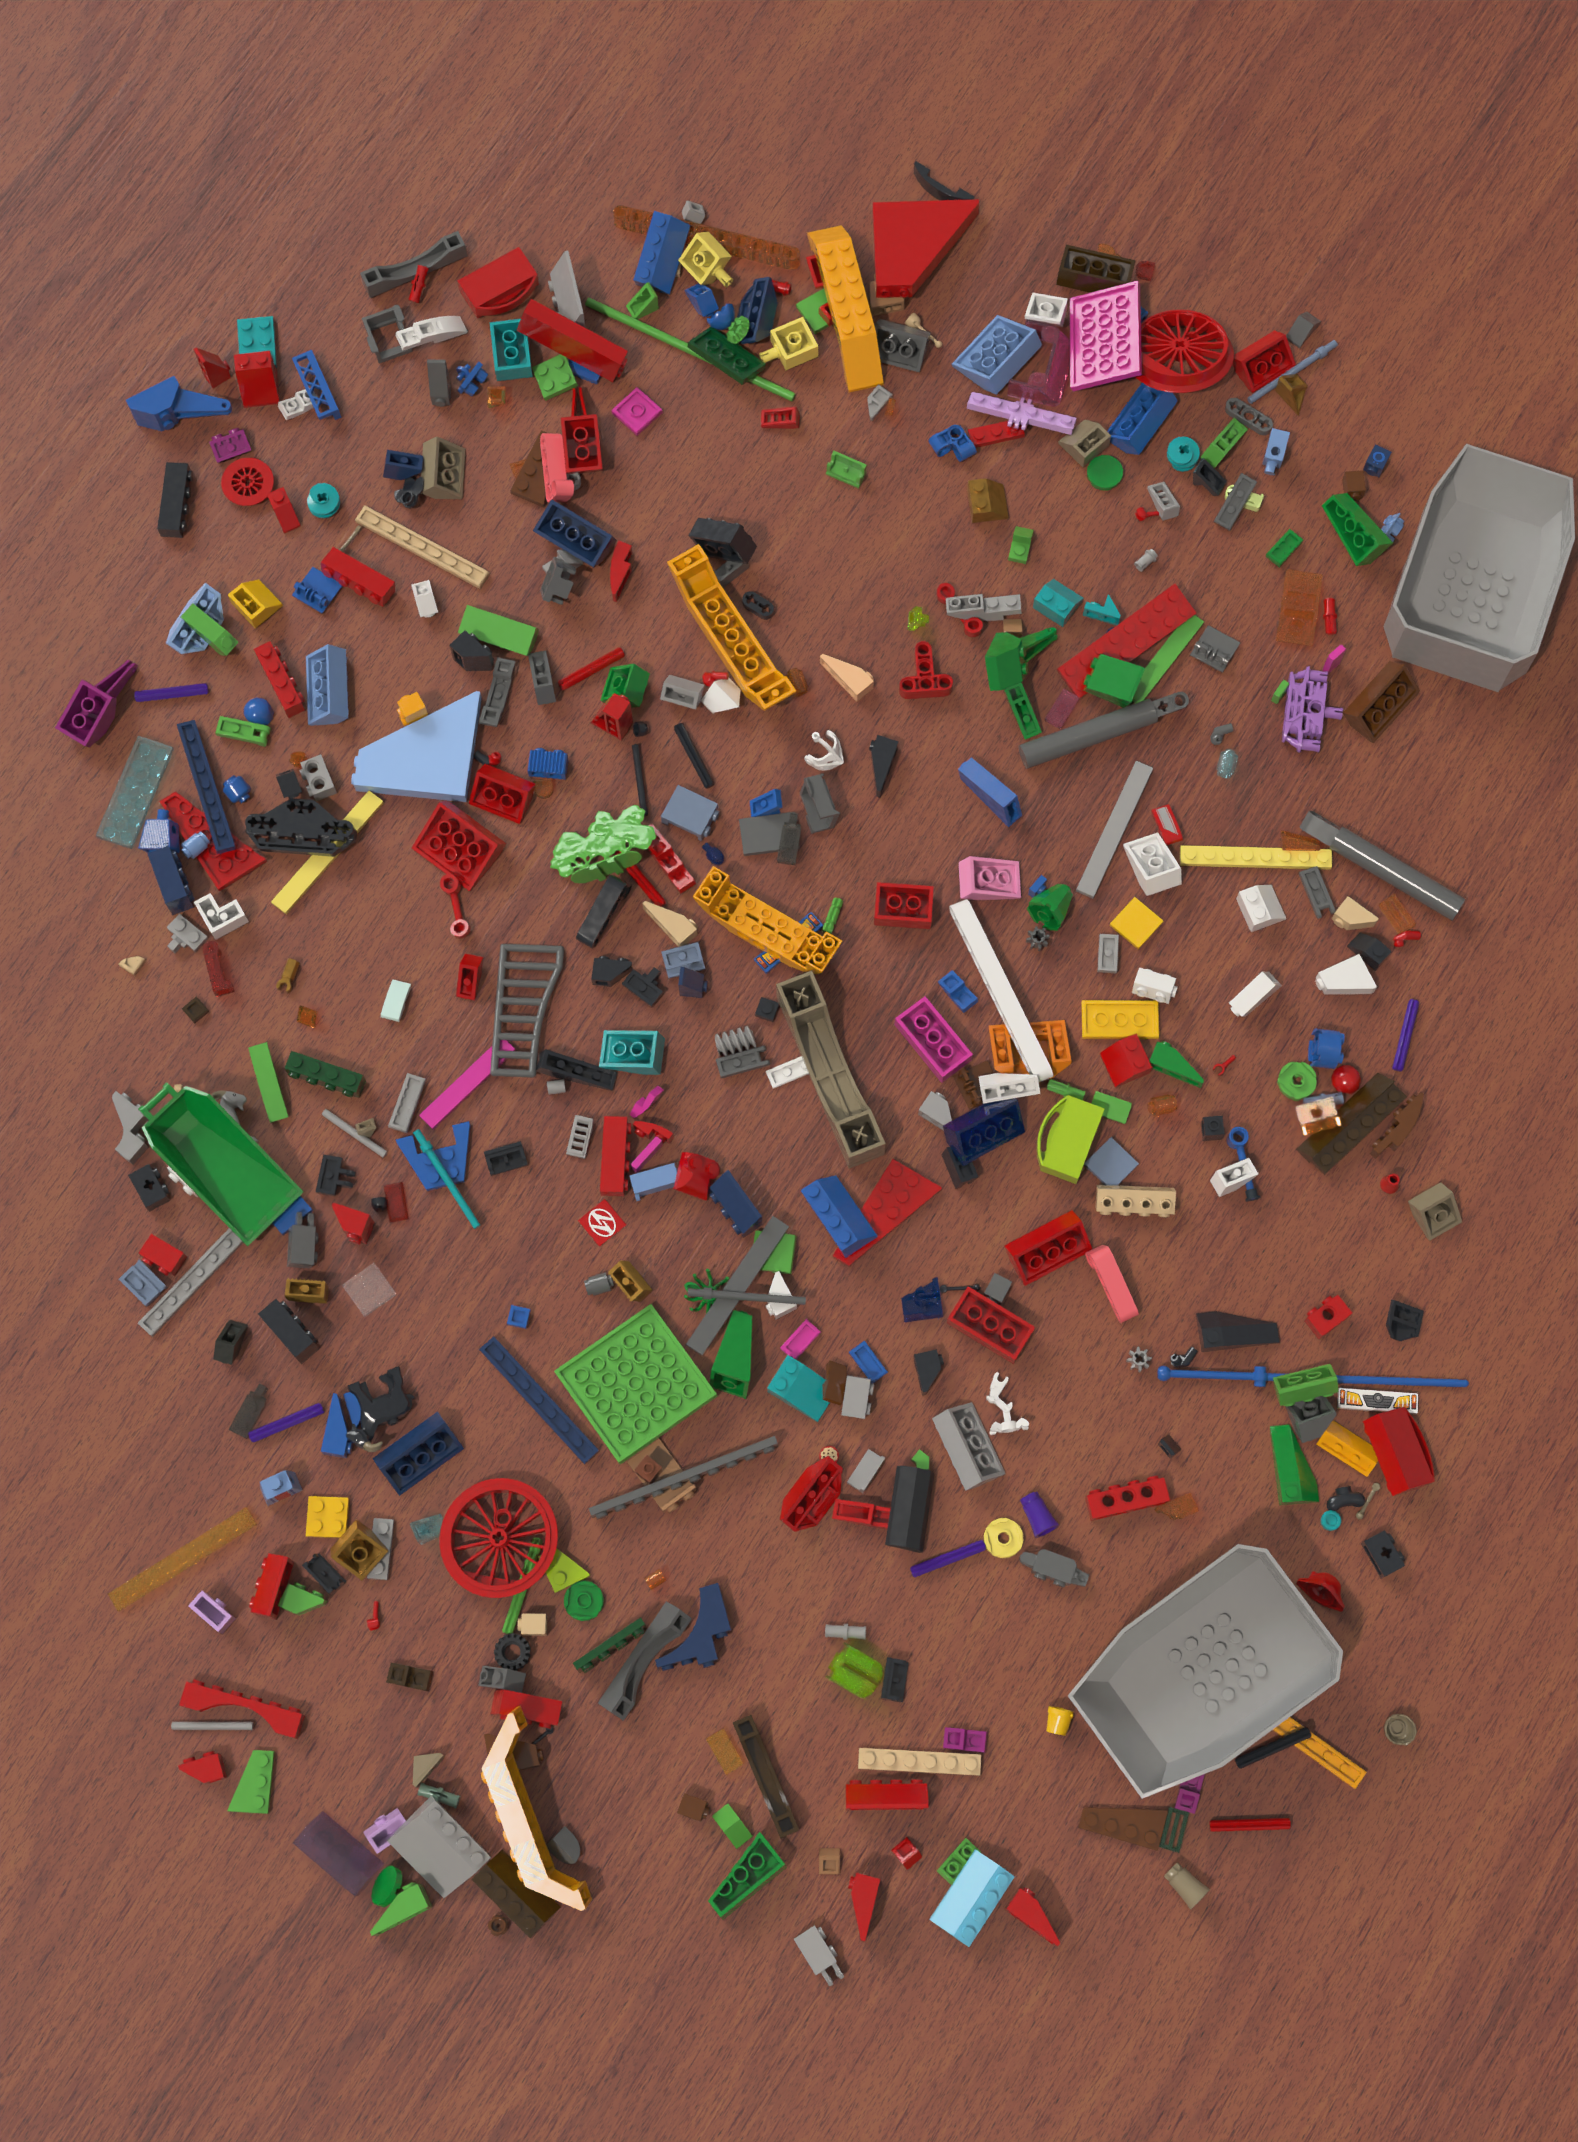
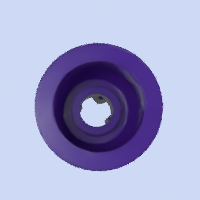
M1038 1492L1030 1493L1020 1500L1035 1538L1042 1537L1059 1527L1058 1522L1052 1516Z

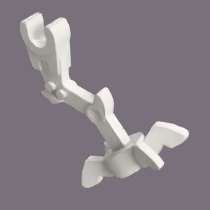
M996 1372L990 1386V1396H986V1399L1003 1411L1004 1422L1001 1424L994 1422L990 1428V1435H995L996 1432H1014L1021 1428L1028 1430L1029 1422L1021 1418L1017 1422L1011 1421L1010 1410L1012 1409V1402L1006 1405L998 1397L1007 1385L1008 1377L1003 1382H999L997 1380L999 1373Z

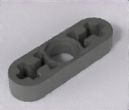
M1230 398L1226 402L1225 412L1227 415L1237 419L1240 423L1260 435H1268L1271 432L1273 422L1269 417L1238 398ZM1236 405L1237 407L1232 410L1231 406ZM1251 413L1254 418L1247 420L1244 418V414ZM1267 424V427L1261 428V425Z

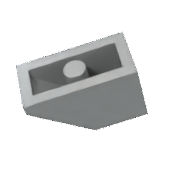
M931 1091L920 1107L918 1115L951 1135L953 1123L948 1101L945 1100L946 1098L942 1094Z

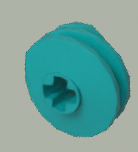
M1188 437L1173 439L1169 443L1167 458L1172 467L1181 472L1189 471L1195 467L1200 456L1197 443Z
M326 483L314 485L310 489L307 498L309 511L318 518H328L334 515L340 507V497L337 490Z

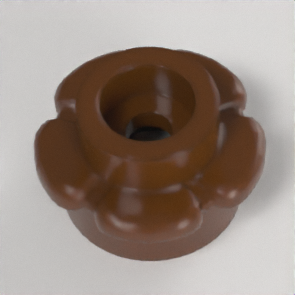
M495 1915L488 1922V1929L491 1930V1934L494 1936L503 1935L508 1930V1921L505 1917Z

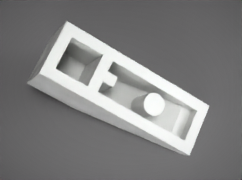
M995 1073L978 1076L983 1103L1040 1094L1037 1075Z

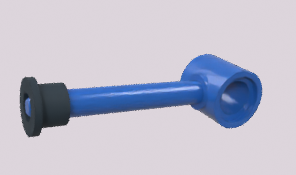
M1243 1127L1233 1128L1226 1139L1228 1146L1237 1150L1239 1162L1247 1159L1244 1147L1249 1135ZM1233 1135H1240L1242 1142H1236L1233 1139ZM1253 1181L1247 1182L1245 1184L1247 1189L1245 1191L1247 1197L1245 1201L1260 1199L1261 1197L1258 1195L1257 1189L1254 1188Z

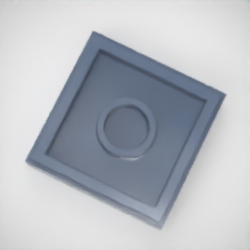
M1112 1137L1084 1163V1166L1104 1185L1118 1186L1139 1165Z

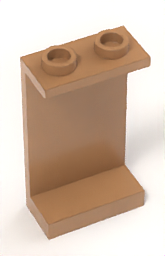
M659 1438L626 1460L633 1471L646 1455L662 1466L663 1471L654 1483L683 1472ZM637 1475V1477L640 1479L644 1486L649 1485L647 1482H645L642 1478H640ZM687 1481L682 1483L683 1486L676 1490L669 1488L664 1490L663 1495L653 1499L663 1513L667 1511L671 1513L679 1507V1502L683 1499L687 1501L695 1495L696 1487L694 1484Z

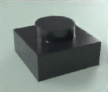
M761 997L755 1016L773 1022L779 1003Z

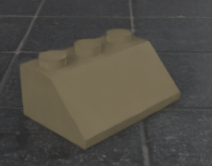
M437 436L424 442L421 477L424 479V489L421 493L434 499H462L465 448Z

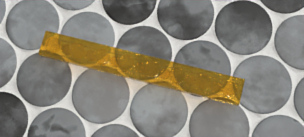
M245 1507L108 1593V1596L117 1611H121L250 1530L257 1523L248 1508Z

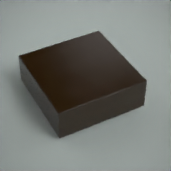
M197 997L181 1008L194 1024L209 1013V1010Z

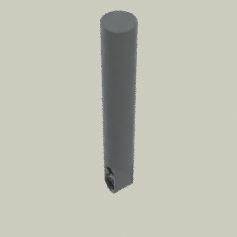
M1177 692L1154 701L1146 699L1020 744L1018 749L1025 768L1029 769L1157 723L1158 718L1186 707L1189 703V698L1186 693ZM1175 697L1182 699V706H1178L1175 703ZM1166 704H1167V706H1168V707H1166V708L1163 709V710H1162V709H1160V710L1158 709V706H1159V705L1163 706V705H1166Z
M1309 810L1299 826L1306 833L1330 846L1331 850L1453 921L1466 900L1347 828L1339 827L1316 812Z

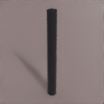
M638 744L632 745L639 805L641 809L645 810L644 816H648L640 749Z

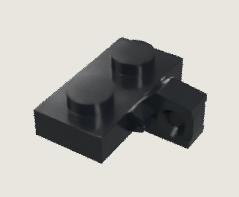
M655 967L649 974L644 973L643 975L633 969L622 982V986L651 1008L663 995V991L657 987L658 982L656 981L661 973Z

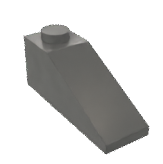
M427 359L432 405L438 407L450 405L451 382L446 360Z
M546 651L530 653L528 657L538 705L556 702Z

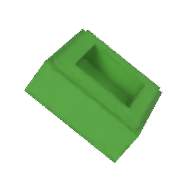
M1283 679L1273 694L1271 701L1275 704L1279 703L1289 686L1287 681Z

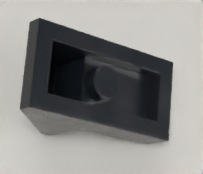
M1204 458L1200 460L1193 472V485H1203L1213 496H1218L1227 482Z

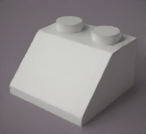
M1032 292L1025 319L1035 323L1063 327L1068 299Z
M1256 885L1238 893L1236 900L1251 932L1286 920L1272 885Z

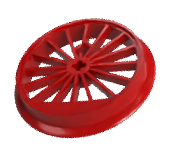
M1191 310L1160 312L1141 323V342L1151 345H1141L1142 375L1135 376V378L1151 388L1164 392L1188 393L1199 391L1216 384L1229 372L1234 360L1233 346L1223 327L1216 320L1203 313ZM1170 326H1176L1177 337L1170 329ZM1179 326H1187L1182 338H1180ZM1192 327H1193V328H1197V330H1195V332H1194V331H1190ZM1163 328L1167 335L1159 331V329ZM1213 339L1217 340V342H1207ZM1207 349H1222V353ZM1204 357L1217 359V361L1212 363ZM1171 358L1168 366L1165 367L1163 364ZM1192 359L1207 368L1200 371ZM1184 360H1186L1194 373L1184 374ZM1175 361L1180 363V374L1171 370Z
M489 1479L469 1487L450 1505L440 1529L439 1544L441 1557L451 1577L467 1591L488 1598L509 1597L533 1586L548 1570L557 1548L558 1529L549 1503L536 1489L514 1479ZM509 1493L505 1509L498 1510L495 1494ZM516 1494L524 1497L525 1501L513 1517L509 1511L513 1495ZM488 1495L492 1497L495 1527L478 1502L481 1498ZM532 1502L538 1509V1512L511 1529L528 1503ZM476 1503L492 1528V1532L465 1514L472 1504ZM504 1514L508 1515V1522L500 1524V1517ZM540 1515L542 1516L545 1528L514 1534ZM464 1516L489 1533L490 1536L457 1530L461 1517ZM456 1533L489 1539L455 1547ZM546 1533L544 1546L512 1540ZM500 1536L504 1537L503 1540H500L499 1542L496 1541V1538H499ZM511 1544L543 1549L539 1561L536 1562ZM488 1545L459 1564L456 1551ZM508 1547L535 1564V1567L527 1575L524 1574ZM490 1550L475 1573L463 1570L465 1566ZM505 1550L523 1578L509 1580ZM500 1551L505 1579L495 1578ZM495 1553L490 1577L480 1575Z

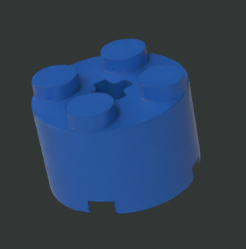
M1315 1028L1311 1034L1315 1035L1314 1040H1310L1308 1046V1061L1312 1062L1310 1066L1335 1069L1338 1063L1342 1064L1344 1055L1341 1052V1045L1344 1043L1345 1036L1339 1031Z

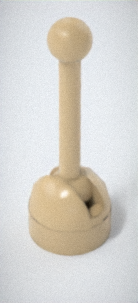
M912 313L905 322L909 327L926 331L920 326L921 320L915 313ZM930 335V339L935 343V346L937 348H940L942 346V342L937 341L932 335Z

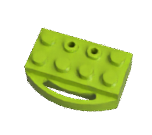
M1069 1095L1055 1104L1044 1118L1038 1134L1037 1159L1040 1171L1077 1184L1104 1108ZM1058 1112L1059 1117L1053 1123L1048 1134L1046 1151L1042 1152L1041 1139L1043 1131L1052 1115Z

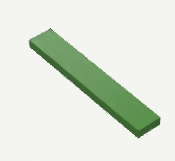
M1194 615L1175 629L1146 666L1132 702L1138 703L1148 697L1203 626V620Z

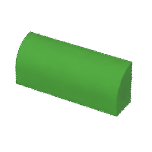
M469 605L466 607L458 630L460 634L466 630L469 634L473 633L481 641L526 656L531 653L539 630L535 627Z

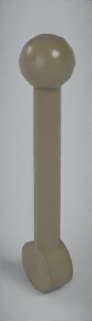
M360 525L356 527L354 533L338 550L343 552L353 538L362 531Z
M1378 1483L1372 1485V1491L1360 1512L1356 1513L1357 1519H1363L1364 1511L1375 1492L1380 1489Z

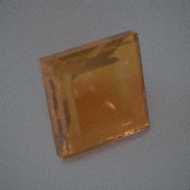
M300 1005L297 1022L315 1028L318 1012Z

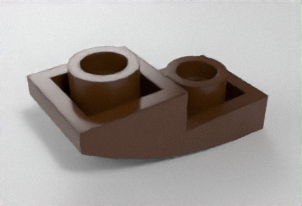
M830 1360L826 1364V1381L822 1385L823 1400L837 1405L842 1404L846 1387L847 1366Z

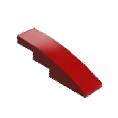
M650 824L649 826L653 827L656 838L652 840L647 850L681 894L696 884L695 879L686 870L683 862L674 853L666 839L653 824Z

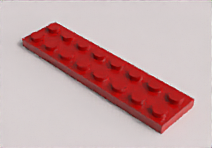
M1173 584L1056 670L1076 698L1080 699L1088 693L1084 691L1086 685H1083L1086 675L1091 674L1093 668H1090L1094 657L1097 658L1100 654L1130 662L1194 616L1196 612L1178 586Z

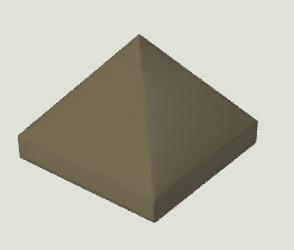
M373 1118L355 1125L358 1135L371 1137L376 1129Z

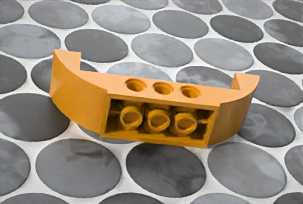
M714 866L693 895L698 905L714 920L728 929L729 932L758 949L767 952L789 967L803 972L822 973L843 942L828 932H825L824 936L817 934L731 884L728 874Z

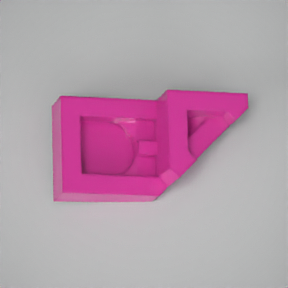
M657 1086L649 1092L646 1099L643 1097L635 1103L630 1116L635 1118L642 1114L658 1100L664 1090Z

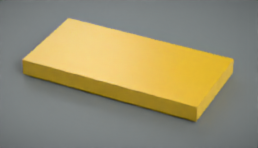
M1082 1000L1081 1002L1082 1039H1124L1136 1033L1139 1039H1159L1157 1001Z

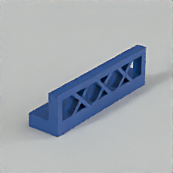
M310 350L293 357L292 360L319 420L333 415L335 420L342 418L313 351ZM308 359L307 368L299 366V361ZM308 373L315 375L313 383L305 380ZM315 388L322 390L320 398L312 396ZM321 403L328 405L330 408L322 413L319 411Z

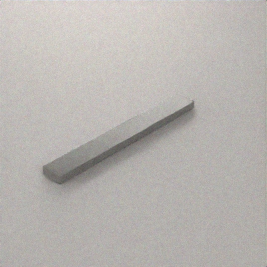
M1138 761L1135 762L1076 892L1092 899L1094 898L1152 773V767Z
M229 1228L138 1324L153 1337L230 1258L243 1242Z

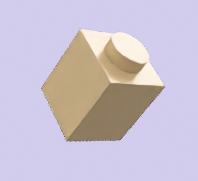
M522 1614V1619H518V1631H521L523 1636H547V1615Z

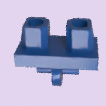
M478 362L470 373L469 369L471 366L468 364L465 367H457L456 371L459 375L456 379L461 381L465 378L457 390L460 394L464 391L466 394L473 396L479 387L471 382L472 379L475 378L482 384L488 376L485 370L481 368L483 366L481 362Z

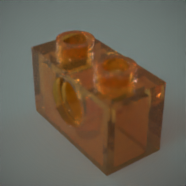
M1333 1096L1295 1106L1303 1135L1314 1134L1318 1131L1332 1129L1341 1125Z

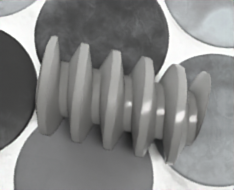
M748 1026L744 1027V1032L741 1028H737V1034L730 1030L729 1036L726 1032H723L722 1038L715 1034V1044L719 1057L720 1052L727 1056L728 1050L735 1054V1048L742 1052L743 1046L749 1050L750 1044L757 1048L753 1031Z

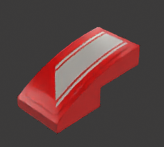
M1169 804L1151 810L1158 826L1159 835L1166 846L1183 840L1180 828Z

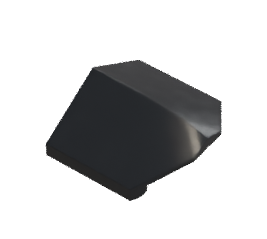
M1391 1300L1386 1321L1390 1338L1396 1341H1404L1418 1337L1424 1311L1399 1301Z

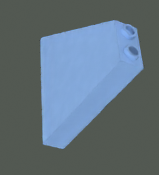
M476 691L359 749L358 756H355L354 759L356 772L352 774L351 784L354 785L355 790L359 792L371 791L372 793L467 802L482 701L480 691Z

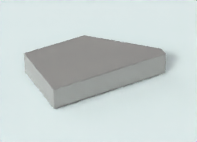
M879 384L867 397L871 421L875 419L893 397V394Z

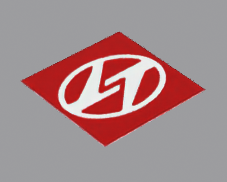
M605 1199L578 1220L599 1247L626 1226L625 1222Z

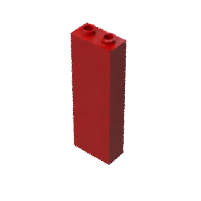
M530 299L518 325V332L611 382H614L616 376L620 378L628 361L625 358L628 353L627 350Z

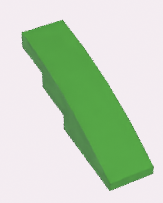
M265 1042L248 1047L270 1123L289 1117L268 1043Z

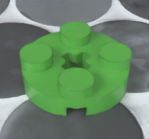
M1290 1062L1281 1069L1277 1080L1283 1095L1294 1101L1309 1097L1317 1084L1314 1069L1304 1062ZM1300 1077L1301 1085H1295L1292 1078Z

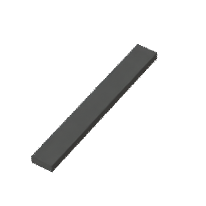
M772 1216L722 1291L745 1293L789 1226ZM717 1298L686 1343V1346L703 1356L740 1300Z

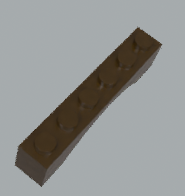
M752 1715L733 1722L780 1839L798 1832L799 1828Z

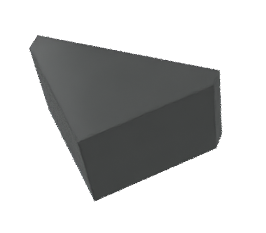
M1307 311L1300 314L1288 332L1287 340L1301 348L1320 325L1321 321Z

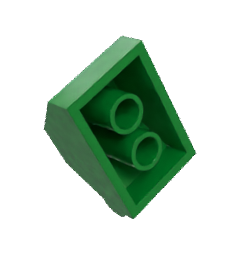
M1050 627L1021 638L1008 632L996 633L985 655L990 691H1000L1023 682L1025 675L1028 674L1027 662L1050 643L1058 639L1057 629Z

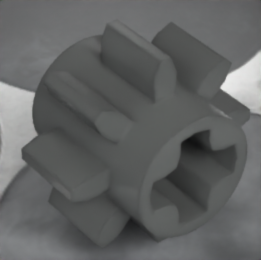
M1035 926L1033 932L1028 931V936L1030 937L1026 938V943L1031 944L1030 949L1038 948V951H1040L1042 946H1048L1045 940H1048L1050 935H1045V928L1041 930Z

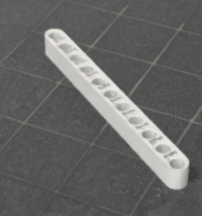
M968 899L950 905L949 909L952 918L1029 1075H1037L1039 1082L1053 1077L1050 1064Z

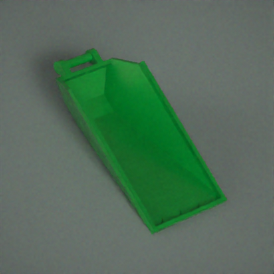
M166 1082L162 1086L163 1088L146 1105L138 1108L139 1112L148 1119L142 1126V1130L151 1148L246 1246H249L304 1191L210 1094L185 1086L177 1093ZM167 1094H170L173 1098L153 1116L150 1111Z

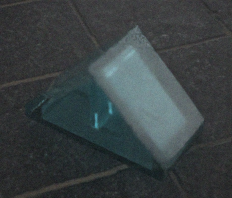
M441 1514L410 1523L415 1538L420 1545L440 1536L443 1518Z

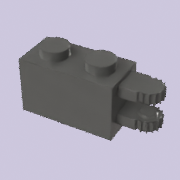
M302 1212L296 1213L295 1225L289 1228L287 1267L311 1268L317 1262L315 1244L318 1243V1233L315 1232L314 1213L308 1214L307 1226H302Z

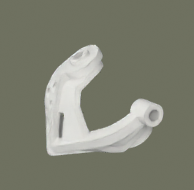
M829 730L826 731V736L834 743L833 748L820 738L818 732L812 734L814 742L822 744L829 753L819 759L810 754L804 757L806 763L817 770H831L844 762L840 741Z

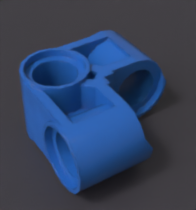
M952 425L934 434L928 440L938 457H942L953 450L958 461L962 462L977 453L973 442L959 425ZM957 434L959 437L954 438L952 435Z

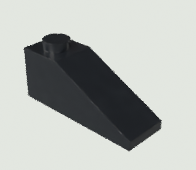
M877 735L876 740L871 741L869 751H871L876 796L880 798L896 756L899 741Z

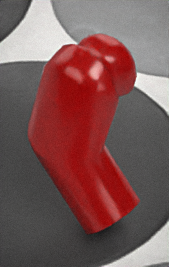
M1406 930L1395 935L1393 938L1394 946L1403 947L1404 940H1420V931Z

